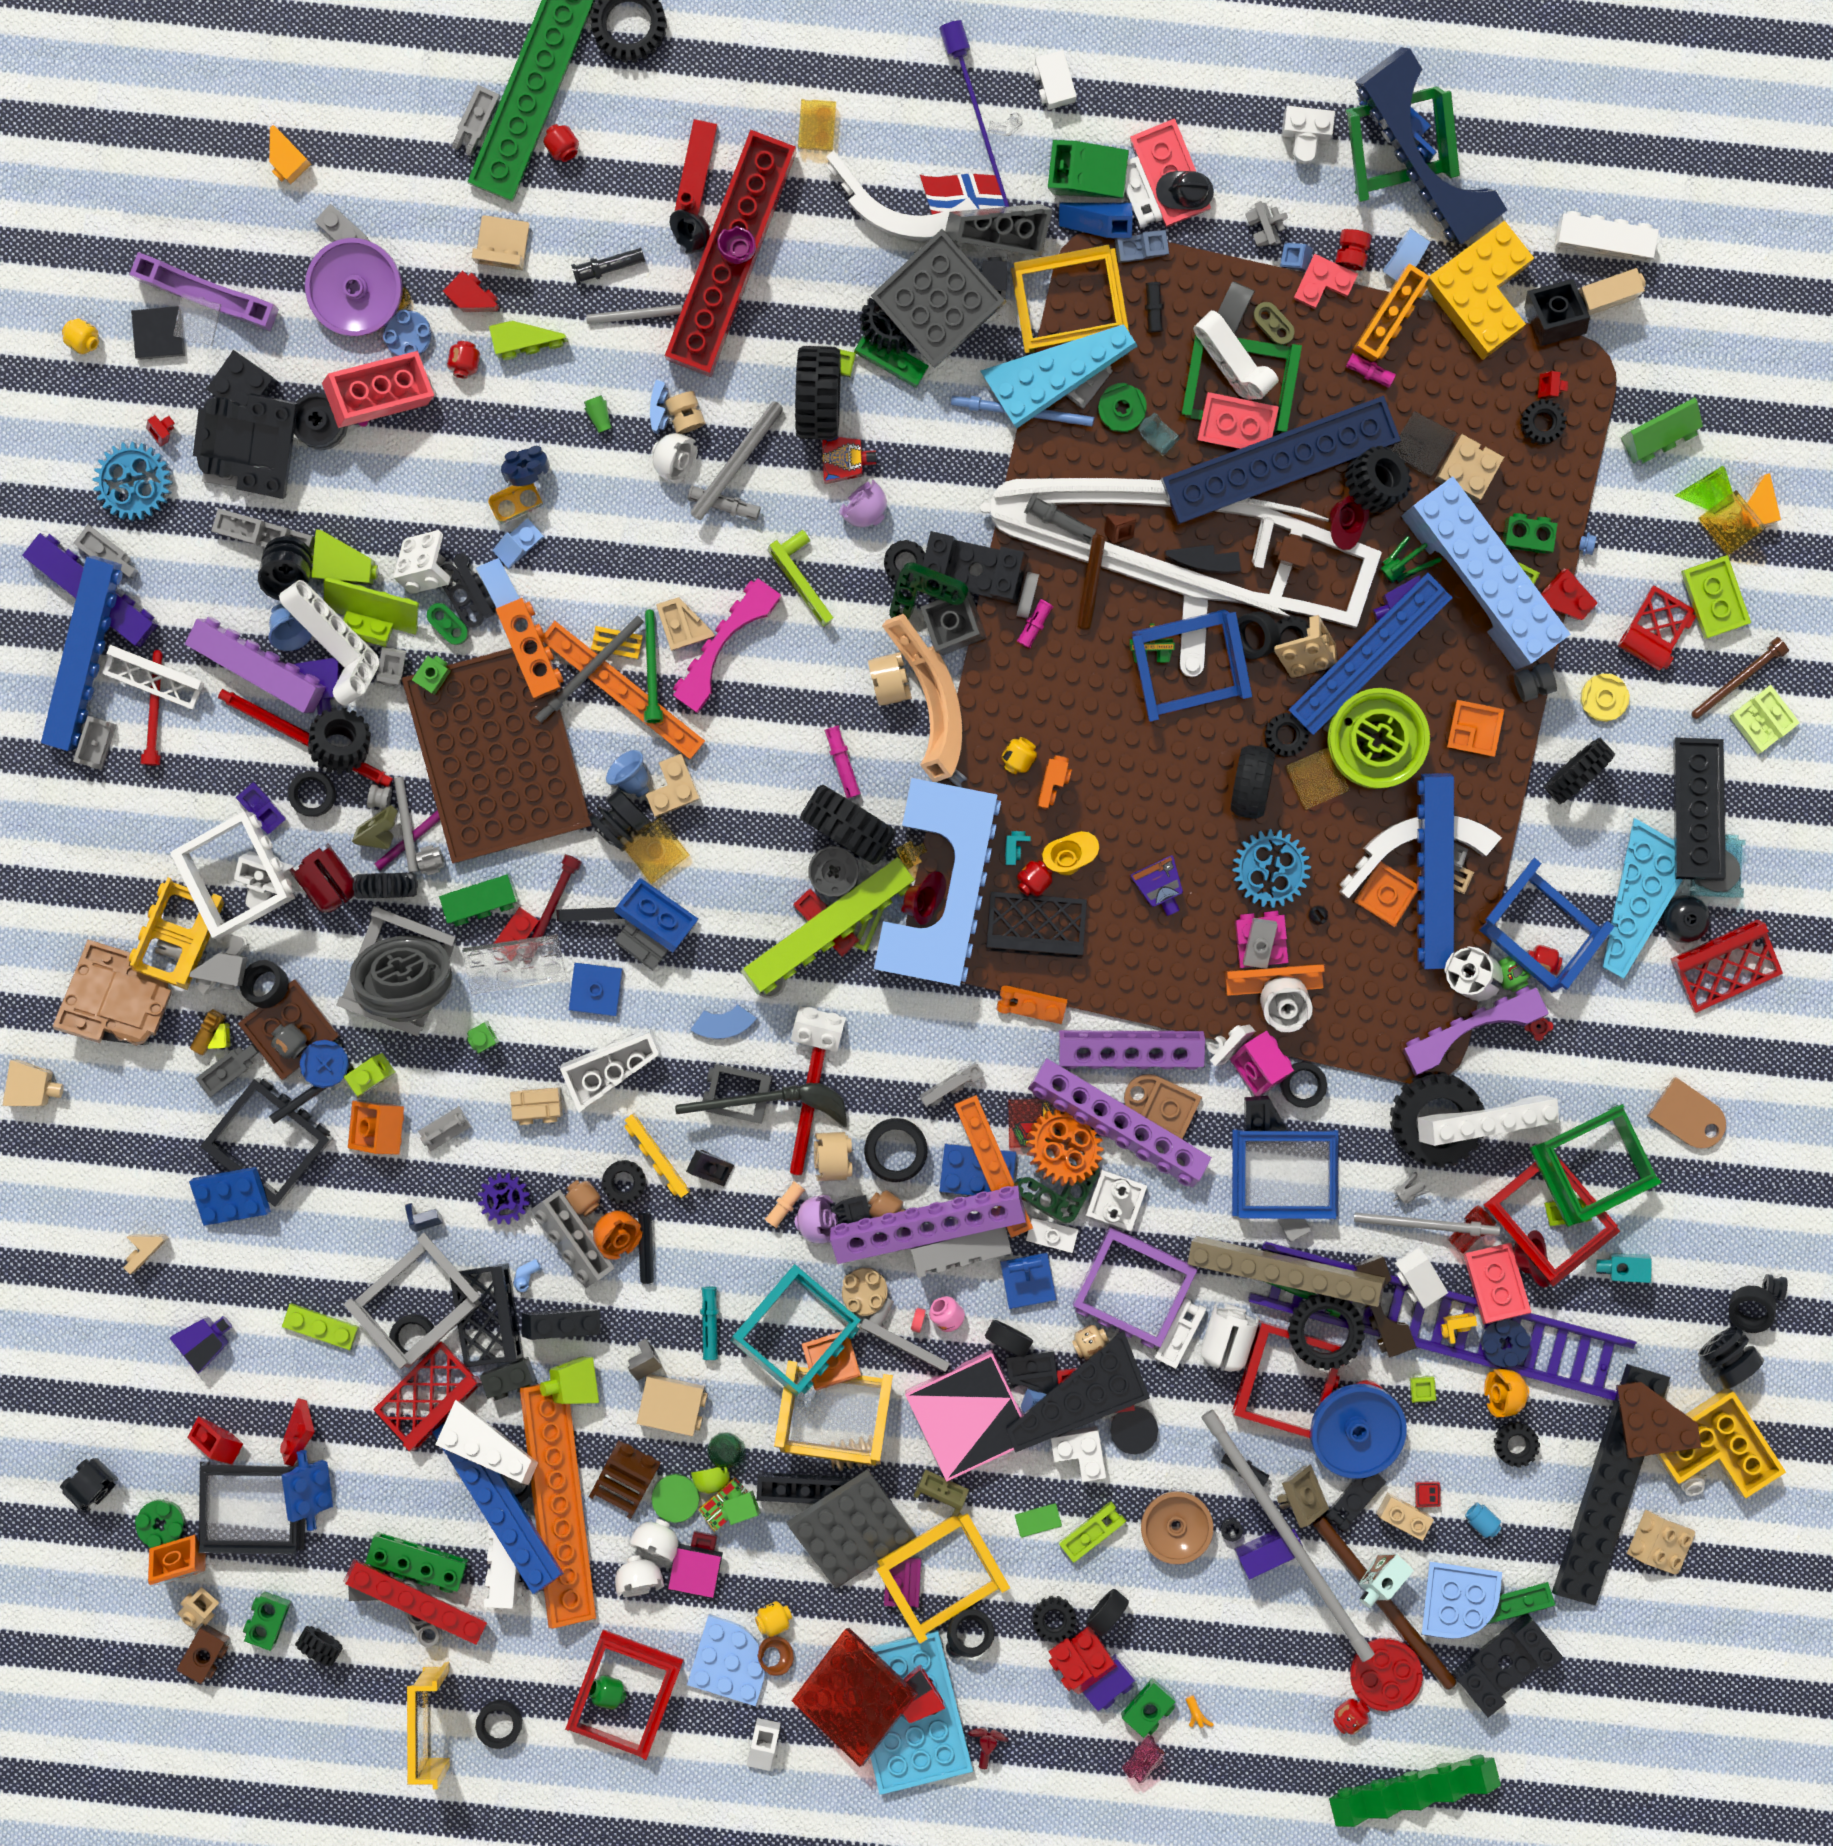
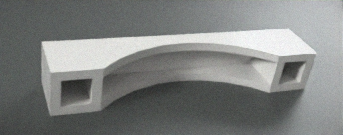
M1538 1095L1522 1098L1514 1103L1492 1109L1417 1118L1419 1142L1436 1146L1558 1123V1099Z

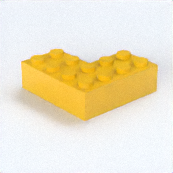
M1505 220L1431 274L1425 283L1428 285L1427 290L1482 360L1519 334L1526 325L1499 288L1529 267L1534 257Z
M1723 1389L1686 1413L1688 1417L1698 1423L1702 1448L1656 1454L1672 1480L1678 1484L1717 1460L1737 1492L1744 1498H1748L1786 1473L1739 1398L1731 1389Z

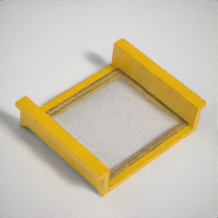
M788 1361L786 1376L797 1385L809 1369L799 1367L797 1362ZM883 1374V1378L861 1375L862 1377L817 1391L812 1386L806 1394L800 1392L797 1397L787 1388L783 1387L774 1447H778L781 1453L876 1466L877 1461L880 1462L893 1375Z
M444 1662L442 1667H423V1672L414 1685L407 1686V1785H433V1789H438L450 1768V1758H429L428 1691H438L449 1673V1662Z

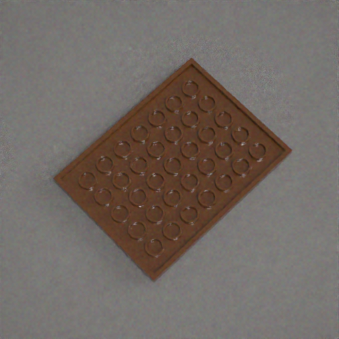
M527 643L525 646L526 653H535L537 651V643ZM512 648L447 665L446 668L451 670L436 695L412 681L414 675L402 678L452 864L592 826L591 820L588 818L589 812L561 709L555 710L542 723L535 718L548 704L547 700L552 695H557L556 691L539 699H534ZM538 664L535 667L536 676L541 677L546 674L547 667L545 664Z

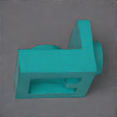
M1011 831V836H1006L1005 865H1016V860H1020L1021 846H1016V841H1031V836H1026L1025 831Z

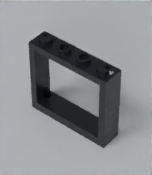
M256 1078L250 1083L200 1146L229 1171L246 1169L248 1167L219 1145L216 1140L256 1090L279 1109L292 1101L286 1094L281 1093L280 1095L273 1090L275 1086L264 1078L262 1080ZM303 1108L294 1110L288 1116L319 1141L279 1191L275 1190L260 1177L267 1201L274 1207L282 1203L333 1139L329 1135L330 1131L326 1126L321 1123L317 1125L311 1120L312 1115Z

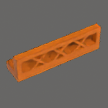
M1324 965L1225 971L1226 995L1262 993L1267 981L1282 976L1299 978L1307 990L1322 989V972H1325Z

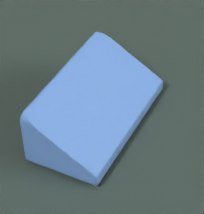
M499 558L476 567L496 608L520 599Z

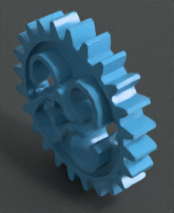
M124 442L121 443V450L112 446V455L104 452L107 458L106 461L98 459L102 468H94V471L99 473V477L92 478V480L99 483V486H96L93 490L102 493L97 497V500L105 501L102 506L105 509L112 507L110 514L115 516L119 512V518L125 519L128 514L129 520L134 521L137 514L139 519L144 520L145 512L152 517L153 508L161 510L158 504L160 501L167 503V500L163 497L164 494H171L166 489V486L172 485L173 482L167 480L166 477L170 476L172 472L164 470L169 464L166 461L160 462L163 456L160 453L154 455V448L150 447L146 451L144 443H141L138 449L135 442H131L130 448ZM145 461L147 465L146 471L151 474L158 467L155 476L161 483L154 482L153 480L145 481L143 478L147 476L137 471L138 463ZM117 467H122L123 474L116 480L113 472ZM132 476L136 479H143L134 481V486L128 483L119 485V488L127 490L129 493L128 499L123 502L119 500L120 492L115 489L109 491L110 486L104 481L106 479L114 483L117 481L121 483L132 481ZM148 483L151 484V494L143 496V487Z
M1269 829L1266 837L1262 831H1259V839L1250 835V844L1245 841L1242 842L1245 848L1244 851L1236 850L1241 856L1240 859H1233V862L1237 863L1238 867L1233 868L1232 871L1239 873V876L1235 877L1233 881H1241L1242 883L1237 889H1246L1247 891L1243 897L1247 898L1252 895L1253 904L1260 899L1261 907H1264L1267 901H1269L1271 908L1275 907L1276 901L1281 906H1284L1285 898L1293 902L1292 894L1300 896L1301 893L1298 887L1306 888L1307 886L1302 880L1310 878L1309 875L1304 873V870L1311 868L1309 865H1304V861L1308 860L1309 856L1301 855L1305 847H1296L1299 842L1298 839L1291 843V834H1287L1282 838L1281 830H1278L1276 836H1273L1272 830ZM1269 840L1276 846L1285 843L1286 845L1279 850V853H1288L1292 858L1291 864L1285 867L1280 863V857H1275L1274 867L1277 868V872H1272L1270 882H1274L1278 876H1282L1286 880V887L1283 890H1278L1275 886H1272L1270 890L1274 896L1273 898L1267 892L1257 894L1264 885L1263 883L1256 885L1251 881V874L1254 871L1261 872L1263 880L1267 881L1269 871L1265 867L1271 864L1273 855H1268L1265 861H1260L1256 857V851L1260 847L1271 851L1272 846Z

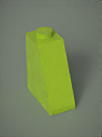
M316 529L312 566L313 579L324 581L328 577L339 579L346 583L373 585L374 579L377 580L378 565H375L373 559L324 531Z

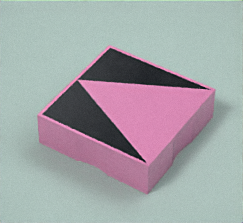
M993 1350L962 1363L951 1372L934 1376L905 1391V1396L946 1482L1014 1450L1006 1428L1022 1416L1023 1413L1008 1387L1007 1379Z

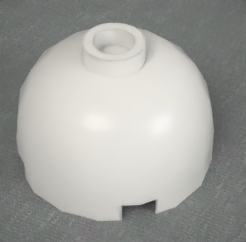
M673 433L666 435L659 442H656L652 449L653 466L658 474L672 483L683 481L685 478L682 475L686 469L690 472L696 461L698 448L693 445V442L696 441L688 436Z
M657 1519L655 1523L645 1522L639 1525L632 1534L629 1545L641 1552L652 1554L658 1559L673 1562L677 1554L678 1538L675 1532L669 1529L670 1524L668 1522Z
M641 1556L628 1558V1563L618 1569L615 1577L618 1597L622 1593L623 1597L643 1595L649 1593L650 1587L655 1586L656 1590L664 1587L660 1568L651 1560H642Z

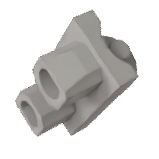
M1262 201L1255 203V208L1245 213V216L1250 226L1261 222L1264 230L1253 234L1256 245L1262 247L1281 244L1275 224L1279 232L1285 230L1283 221L1288 219L1287 213L1280 214L1278 208L1273 207L1270 209L1273 215L1271 217L1266 203H1262Z

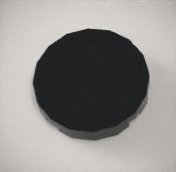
M1135 1406V1411L1120 1412L1113 1417L1110 1432L1117 1448L1125 1453L1135 1455L1144 1453L1153 1446L1157 1440L1158 1426L1156 1419L1147 1409Z

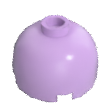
M872 480L871 484L866 482L848 497L851 500L846 507L843 503L839 511L840 515L853 526L868 527L871 524L876 526L885 517L883 513L887 507V499L882 488Z
M819 1195L807 1199L801 1204L798 1215L795 1217L797 1230H800L802 1236L812 1243H831L830 1228L835 1227L838 1223L837 1214L831 1212L829 1204H833V1201L828 1195Z

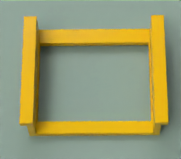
M1109 245L1025 260L1015 262L1014 267L1011 268L1025 354L1035 352V348L1067 343L1123 324L1129 331L1115 248L1110 249ZM1105 259L1116 323L1033 338L1022 275Z
M959 1512L957 1517L950 1516L877 1561L880 1567L876 1568L919 1644L928 1639L925 1635L927 1632L998 1589L1002 1593L1010 1589L1009 1584L968 1513L962 1515ZM961 1526L992 1581L920 1624L889 1570Z

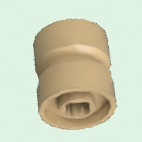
M694 391L678 394L665 401L669 414L675 417L672 422L676 433H687L706 424L701 410L696 409L699 404Z

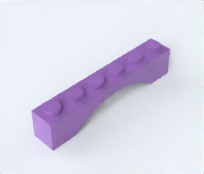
M139 252L129 274L137 281L270 332L279 311L270 302L209 282Z
M1527 986L1515 992L1517 996L1510 1000L1506 996L1493 1002L1495 1005L1493 1008L1486 1010L1485 1007L1473 1011V1017L1467 1020L1460 1017L1450 1022L1451 1027L1445 1030L1439 1027L1428 1032L1429 1037L1424 1040H1420L1417 1037L1407 1042V1047L1404 1048L1403 1053L1415 1077L1437 1067L1450 1045L1471 1029L1492 1023H1513L1526 1026L1547 1016L1549 1012L1537 988L1530 990Z

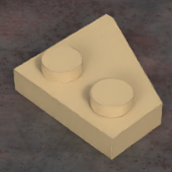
M679 597L656 604L671 651L715 637L714 632Z

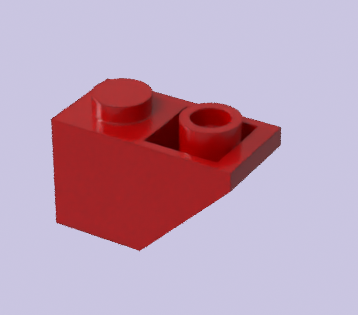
M462 270L443 290L444 294L462 312H497L500 309L496 303L499 299L489 289L484 292L479 287L481 284L480 280L472 273L467 275Z

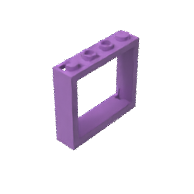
M1109 1226L1072 1304L1076 1307L1075 1312L1085 1317L1091 1314L1098 1318V1323L1108 1328L1112 1324L1120 1328L1119 1332L1124 1330L1125 1335L1129 1338L1135 1335L1141 1338L1140 1343L1150 1348H1154L1155 1345L1161 1348L1198 1269L1195 1266L1188 1265L1187 1262ZM1113 1240L1186 1274L1157 1336L1084 1302Z

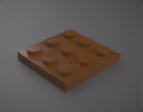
M297 979L288 984V991L285 997L277 1005L271 1008L258 1007L238 1023L281 1080L286 1079L300 1068L299 1063L302 1053L296 1059L292 1057L284 1059L271 1046L274 1038L271 1034L280 1024L284 1027L288 1024H294L307 1037L305 1043L307 1046L315 1041H334L340 1037V1034Z

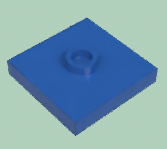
M574 962L569 1010L617 1016L623 968Z

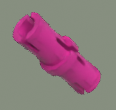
M1352 353L1346 365V368L1365 376V379H1372L1387 388L1391 386L1396 376L1395 373L1378 366L1376 362L1365 360Z
M1040 599L1031 617H1028L1026 620L1027 624L1017 642L1030 649L1039 631H1042L1045 627L1043 624L1054 606Z

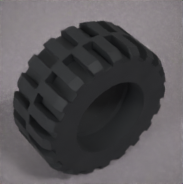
M802 346L798 349L795 429L796 436L800 439L833 440L838 437L841 354L840 350L836 347Z
M823 784L817 787L801 813L802 821L873 865L880 862L896 836L894 828Z
M1432 1072L1424 1073L1422 1078L1418 1076L1412 1078L1410 1085L1405 1083L1400 1088L1402 1090L1400 1096L1396 1094L1393 1100L1395 1106L1391 1107L1390 1115L1392 1116L1390 1125L1394 1131L1393 1136L1401 1148L1417 1162L1420 1161L1423 1165L1429 1167L1435 1165L1437 1168H1445V1164L1448 1163L1454 1166L1459 1164V1159L1463 1158L1466 1160L1469 1158V1152L1472 1149L1476 1151L1480 1146L1478 1143L1479 1138L1484 1137L1434 1146L1419 1142L1416 1120L1425 1104L1439 1098L1452 1101L1457 1106L1459 1113L1485 1110L1478 1094L1459 1077L1450 1076L1445 1072H1438V1074H1433Z

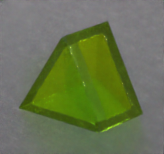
M1724 466L1715 469L1674 495L1713 511L1715 514L1735 502Z

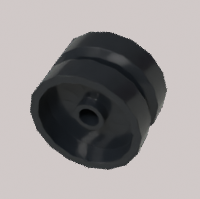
M311 393L299 398L296 401L298 408L294 431L295 436L310 448L317 450L331 449L340 444L346 436L348 426L338 428L327 396L321 393ZM318 419H323L322 422H318V426H317V425H316L317 420H318Z

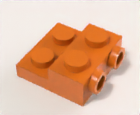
M1055 755L1054 759L1048 760L1037 808L1047 810L1049 805L1053 806L1057 792L1052 790L1053 787L1062 788L1064 784L1069 783L1072 769H1068L1069 758Z

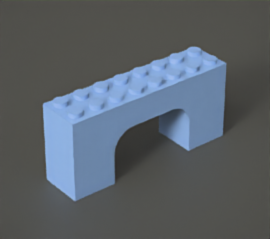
M1453 476L1401 516L1420 543H1427L1428 546L1425 549L1429 555L1434 551L1439 552L1468 587L1492 622L1493 628L1487 631V633L1515 670L1532 664L1571 635Z
M911 778L902 827L939 834L950 842L955 855L944 913L936 924L927 928H915L883 921L874 969L960 986L961 981L966 982L968 967H964L966 957H971L973 944L968 942L970 933L975 934L978 920L973 919L975 910L980 911L982 896H979L978 892L980 886H985L987 872H983L984 862L989 863L992 848H987L989 839H994L996 825L992 824L993 815L998 816L1001 801L997 800V794Z

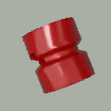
M1342 229L1339 245L1342 248L1337 250L1335 263L1349 270H1365L1368 258L1365 251L1370 249L1372 235L1360 230Z

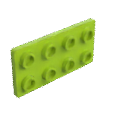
M325 578L324 601L335 613L344 615L343 621L363 641L386 647L393 629L416 635L418 631V602L409 598L390 595L386 592L368 589L361 585L346 583L339 579Z

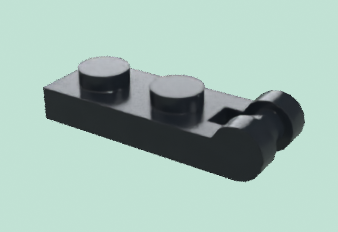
M458 553L454 557V563L483 616L489 618L495 614L492 609L495 607V604L489 594L485 595L481 587L484 584L478 573H472L470 569L471 559L464 553Z
M1378 1474L1354 1479L1327 1510L1324 1517L1328 1521L1336 1523L1337 1528L1341 1532L1346 1531L1352 1521L1384 1486L1386 1481ZM1342 1507L1348 1512L1344 1518L1338 1513Z

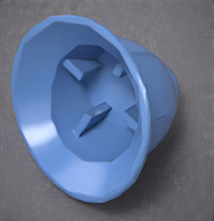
M278 604L271 609L272 614L269 620L270 633L268 638L273 647L282 651H293L302 648L310 641L312 634L282 604Z
M631 750L618 757L607 772L606 782L609 785H616L625 793L635 794L637 797L645 795L649 788L647 787L648 773L643 765V754L638 750Z

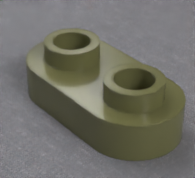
M1263 302L1255 308L1253 313L1255 323L1273 343L1286 345L1293 339L1295 333L1293 325L1274 304ZM1267 312L1269 319H1262L1261 313ZM1284 330L1286 336L1279 337L1277 331Z

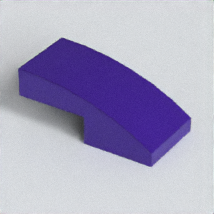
M255 781L236 796V799L248 812L255 814L257 819L261 821V828L267 834H270L286 820V817Z

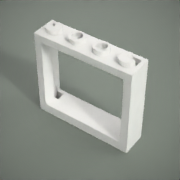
M244 811L170 852L212 938L222 939L295 899L291 888L292 883L288 878H285L282 872L283 865L279 858L274 856L271 850L273 845L266 835L264 836L260 828L262 823L252 812ZM243 824L277 895L223 923L189 853Z

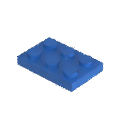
M642 878L637 880L614 910L615 913L672 953L699 919Z
M945 1143L939 1192L964 1195L991 1192L972 1146ZM1000 1150L1013 1179L1016 1151Z
M257 1167L196 1177L189 1181L203 1226L263 1216L271 1212Z

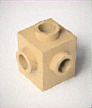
M201 1587L194 1595L189 1593L180 1603L183 1608L179 1611L178 1615L186 1625L196 1630L201 1623L206 1626L215 1616L212 1611L219 1602Z

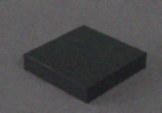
M181 307L131 310L134 350L137 360L185 356Z

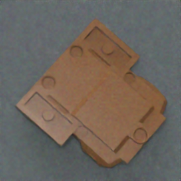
M88 939L54 1021L53 1028L97 1043H101L104 1033L109 1032L117 1040L127 1041L137 1046L143 1044L151 1035H156L172 990L168 988V983L133 971L130 966L131 962H129L131 952Z

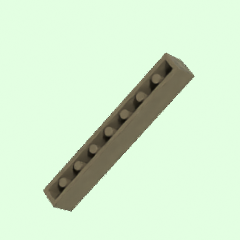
M1196 1236L1191 1242L1187 1263L1192 1266L1376 1307L1381 1302L1385 1283L1384 1277Z

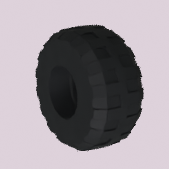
M1255 745L1241 748L1230 808L1237 816L1252 819L1264 816L1275 760V753L1269 748Z

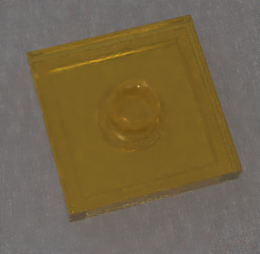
M1737 490L1698 518L1727 555L1733 553L1766 528Z
M661 817L654 821L642 834L639 833L633 837V843L628 841L625 844L627 846L625 851L651 884L655 883L690 856Z

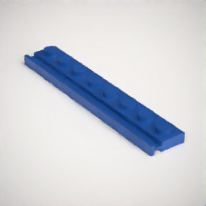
M1426 573L1288 711L1314 735L1349 698L1356 694L1453 597L1429 573Z
M444 1424L432 1432L437 1440ZM443 1449L532 1594H537L555 1581L556 1578L564 1574L503 1475Z

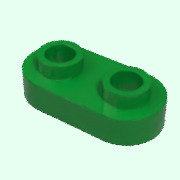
M435 603L427 610L428 622L449 643L460 645L467 640L469 635L467 626L446 605ZM438 612L444 613V618L442 620L436 619V614ZM455 629H460L461 635L459 637L453 636Z

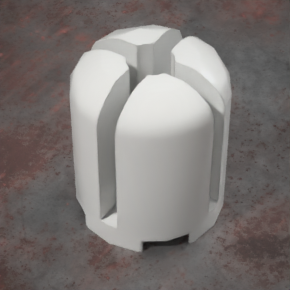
M1468 946V948L1452 953L1446 962L1445 973L1450 987L1466 998H1470L1473 1001L1489 1000L1500 990L1491 982L1495 981L1502 984V968L1497 960L1481 949ZM1464 969L1475 973L1474 976L1471 975L1470 977L1469 974L1463 972Z
M1215 1304L1200 1349L1201 1357L1210 1366L1217 1369L1220 1367L1223 1359L1224 1371L1233 1372L1241 1370L1246 1365L1260 1318L1257 1316L1255 1320L1245 1314L1246 1310L1237 1306L1226 1304L1225 1308H1217Z

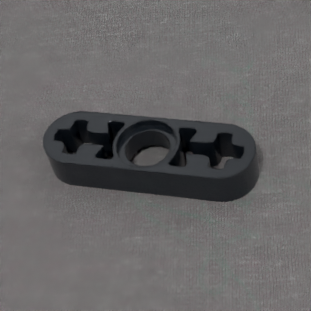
M452 564L441 565L440 567L443 570L454 571L452 578L455 583L459 580L461 581V584L453 586L450 590L447 588L452 586L450 582L449 585L442 587L463 623L472 628L480 626L484 621V616L458 569ZM464 589L467 592V598L464 602L455 601L454 593L456 590ZM472 601L473 605H469L474 613H479L476 616L477 621H467L469 613L465 608L461 611L460 607L467 606Z
M616 907L556 910L557 922L624 918L614 912Z

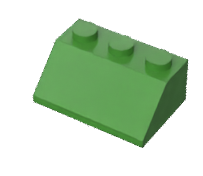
M1696 398L1644 423L1621 437L1633 463L1641 460L1643 464L1655 458L1654 452L1660 449L1666 452L1676 447L1675 442L1683 438L1686 442L1698 435L1697 430L1702 428L1703 425Z

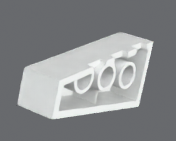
M651 1028L561 1065L560 1070L578 1113L659 1055L660 1049Z
M455 1400L435 1445L520 1483L529 1485L538 1462L464 1403Z
M489 1526V1540H492V1545L489 1544L487 1561L488 1564H491V1568L487 1571L485 1586L490 1588L488 1597L484 1598V1607L513 1609L518 1598L523 1595V1582H519V1571L493 1529Z

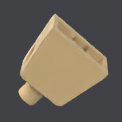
M10 1060L2 1105L44 1106L48 1104L49 1096L55 1098L62 1097L64 1085L52 1082L53 1072L22 1060Z

